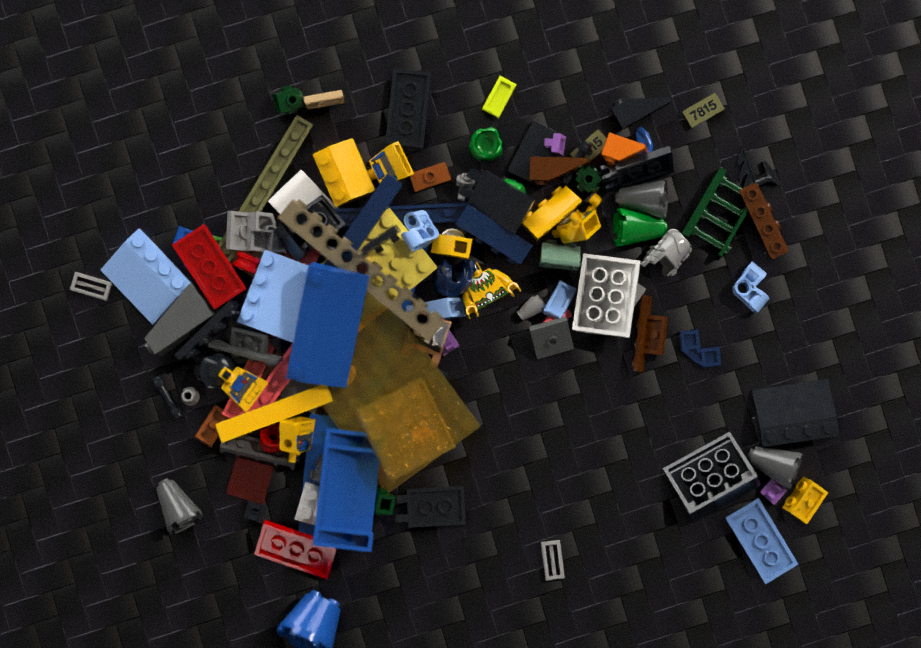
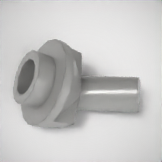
M466 173L457 176V186L467 185L471 189L473 188L475 181L468 178ZM458 194V200L465 201L466 197Z

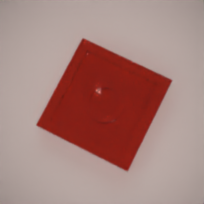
M236 457L226 494L264 504L274 467Z

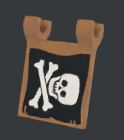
M420 313L417 316V320L419 323L425 324L428 321V316L425 313ZM442 319L444 324L429 342L413 328L409 327L401 356L408 358L412 348L433 355L430 366L437 368L452 322Z

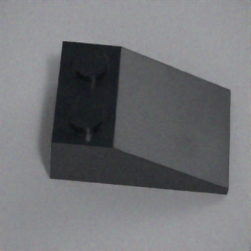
M323 195L307 205L306 210L311 214L316 212L323 218L321 222L326 226L330 224L339 231L346 225ZM300 214L297 218L300 225L306 224L307 216ZM284 222L280 223L274 231V234L297 262L315 250L312 245ZM315 226L312 230L315 237L322 235V229L319 226Z

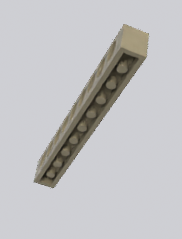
M292 199L278 218L338 268L359 273L357 270L360 263L366 264L368 267L366 275H370L367 291L429 342L444 324L442 321L443 317L435 310L433 312L427 309L428 304L422 299L416 300L412 297L413 292L406 286L401 288L397 284L398 280L390 273L388 275L384 274L381 271L383 267L377 262L371 263L367 260L368 255L361 249L356 251L351 246L353 243L345 236L343 238L339 237L336 234L338 230L332 225L328 224L326 226L322 223L321 220L323 218L316 212L311 214L306 210L308 206L300 199L298 201ZM300 214L307 216V222L304 225H300L297 221ZM315 226H319L322 229L320 237H315L312 233ZM331 238L335 239L338 243L337 248L334 250L329 249L327 246V242ZM345 251H350L353 255L350 262H345L342 258ZM374 276H380L383 279L380 287L373 285L372 279ZM390 288L397 290L398 296L396 299L388 297L387 292ZM404 301L412 302L413 309L411 311L403 309L402 304ZM425 313L428 316L427 323H419L417 320L418 314Z

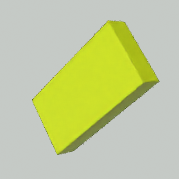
M499 76L482 110L499 119L517 84Z

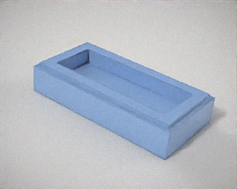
M559 281L543 310V314L553 319L562 318L577 289Z

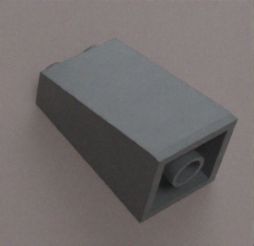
M190 283L144 338L147 342L145 346L151 354L163 356L198 332L215 315L197 286Z

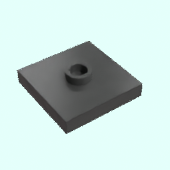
M566 316L529 327L537 359L574 349Z

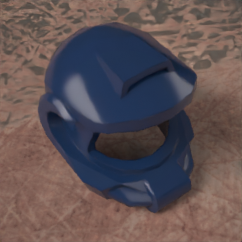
M444 259L441 265L437 266L434 274L433 285L436 291L444 297L451 298L465 294L471 285L473 274L476 271L474 261L463 260L457 265H451Z

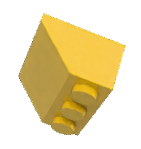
M353 138L328 146L312 154L335 207L345 206L375 191Z
M559 186L551 193L553 197L548 201L545 198L537 205L539 209L534 213L530 211L522 223V226L536 242L581 204L582 200L567 186L564 188Z

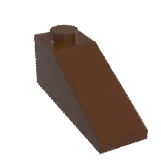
M530 157V181L534 182V185H546V182H553L589 165L590 160L588 158Z

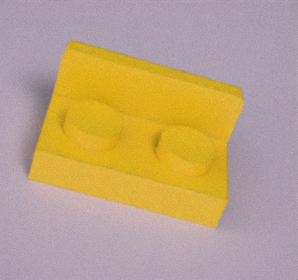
M802 477L791 495L786 499L782 508L803 523L808 524L828 492L812 480Z

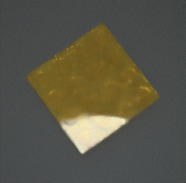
M423 377L355 411L389 481L395 480L456 447Z

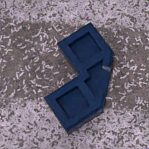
M699 330L679 331L681 351L701 368L722 366L720 347L700 348Z

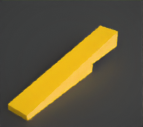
M319 385L215 425L223 443L332 402L333 398L328 386Z

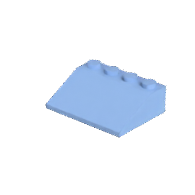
M141 229L136 230L101 269L107 278L152 325L166 313L184 289L192 283Z
M264 250L237 322L293 343L308 265Z

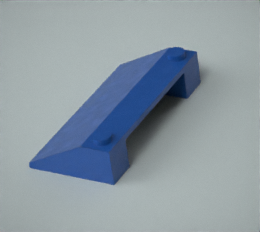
M315 262L308 266L286 375L287 379L310 384L347 387L370 275Z
M326 428L313 546L371 552L373 541L372 524L380 456L383 454L385 435Z

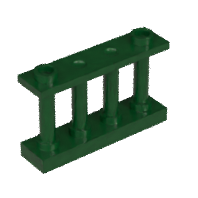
M721 167L716 172L681 233L685 238L695 235L720 250L717 255L719 258L723 254L727 256L732 247L730 242L748 212L746 206L742 210L717 196L718 193L715 191L718 186H724L740 196L739 190L742 189V187L727 179L725 176L727 171ZM714 202L737 215L739 218L734 227L710 214L706 209L708 203ZM705 219L730 233L726 241L723 243L698 229L699 226L696 225L698 220Z

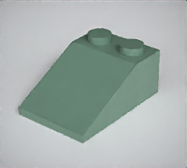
M546 240V243L542 242L539 267L577 271L580 267V247L576 246L577 243L574 242L561 245L557 244L556 240Z

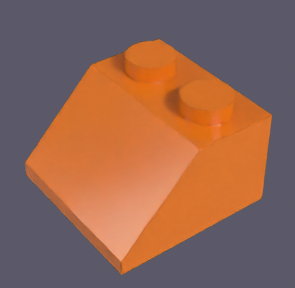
M609 133L601 154L607 165L615 167V163L649 153L646 145Z

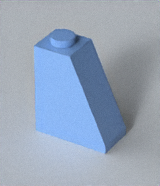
M463 297L425 302L428 304L427 309L433 312L435 310L445 320L466 316ZM413 305L406 306V311L413 309Z

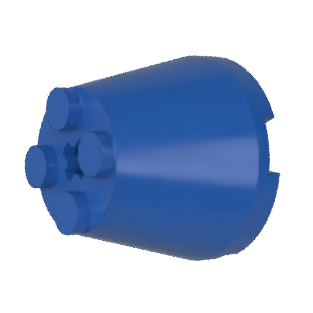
M311 590L310 593L304 595L285 617L276 632L279 636L284 634L287 640H289L288 643L297 648H333L341 611L338 607L339 603L331 598L327 600L321 597V593Z

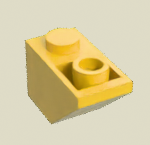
M439 234L432 243L431 253L469 260L472 239Z

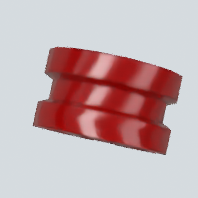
M238 251L236 255L237 260L232 265L255 274L260 259Z
M273 423L261 429L259 442L261 448L267 453L281 452L280 424Z

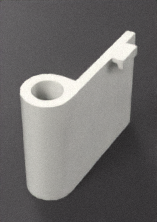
M302 170L268 200L279 214L283 212L292 199L296 201L300 199L308 205L321 195L325 197L333 209H338Z

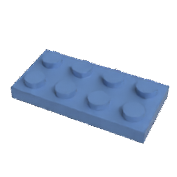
M759 498L725 517L764 584L769 583L798 565Z

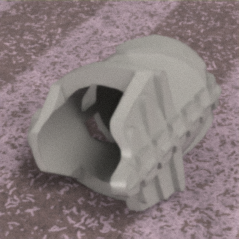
M670 229L656 246H650L641 265L645 267L648 263L655 264L659 261L663 265L662 274L666 277L674 276L682 264L681 260L685 261L690 255L689 253L692 251L691 245L677 229Z

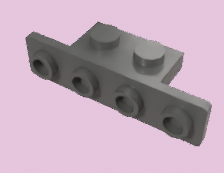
M237 325L232 327L230 342L216 339L208 343V347L214 348L216 352H229L234 357H247L249 361H262L268 366H275L283 361L282 356L267 353L269 334Z

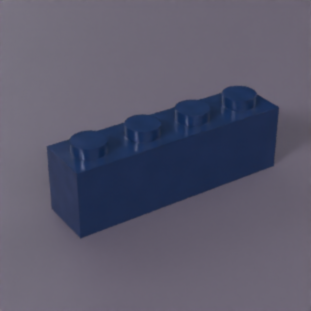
M466 204L455 222L458 225L457 230L465 235L468 232L474 235L473 240L481 245L484 242L491 246L489 250L497 255L500 252L507 256L505 260L513 265L516 263L521 265L533 246L468 204Z

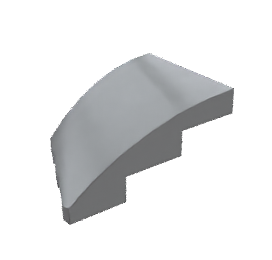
M257 211L249 213L227 212L226 250L262 253L264 250L273 253H286V248L282 246L281 241L274 234L277 227L273 213Z

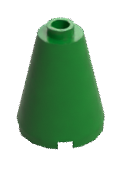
M617 208L618 213H614L613 233L617 235V239H614L616 246L622 247L661 238L667 232V223L664 222L663 218L623 208Z

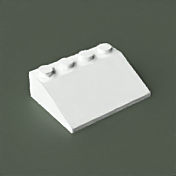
M583 253L572 330L630 338L641 261Z

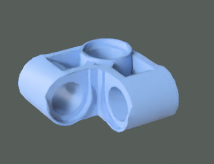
M426 211L410 212L404 216V224L409 231L403 232L401 236L411 252L426 248L438 237L439 232Z
M751 262L734 283L732 291L750 310L758 313L770 299L767 294L756 287L767 273L754 262ZM739 284L746 286V293L738 291Z

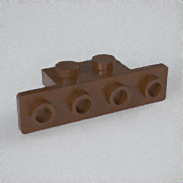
M753 183L740 189L739 192L770 258L774 259L787 253L789 250L780 233L781 227L778 221L774 220L772 216L773 210L770 204L766 203L758 184Z
M642 295L639 301L640 315L636 323L638 332L634 341L636 350L635 356L632 359L633 371L642 373L644 372L646 354L664 355L668 317L650 315L652 297L648 295Z

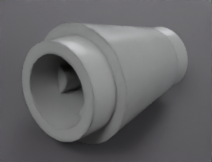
M537 294L536 296H531L517 313L524 321L543 312L546 305Z
M186 387L181 392V400L185 405H195L200 399L199 391L194 387ZM190 392L192 397L186 399L185 394Z

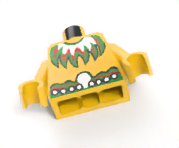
M595 193L588 200L592 206H588L586 212L581 213L577 209L575 213L573 212L569 217H566L557 227H553V237L561 238L564 244L590 238L601 227L596 213V208L602 201L601 197Z
M478 262L474 263L476 271L473 274L471 285L466 293L463 294L462 299L468 319H471V313H476L478 317L479 309L508 293L514 297L513 290L518 289L521 292L520 287L497 269L491 270L490 268L482 271Z

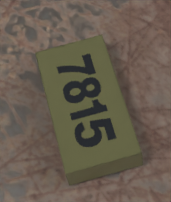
M713 93L682 111V114L692 129L720 113L725 108L716 93Z
M599 129L585 140L593 145L589 154L586 153L583 157L588 158L590 162L603 151L607 140ZM576 148L570 153V156L575 158L579 149Z

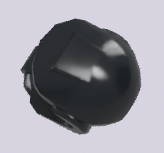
M208 353L194 365V376L207 388H221L225 381L219 377L220 371L226 367L233 372L236 363L227 353Z

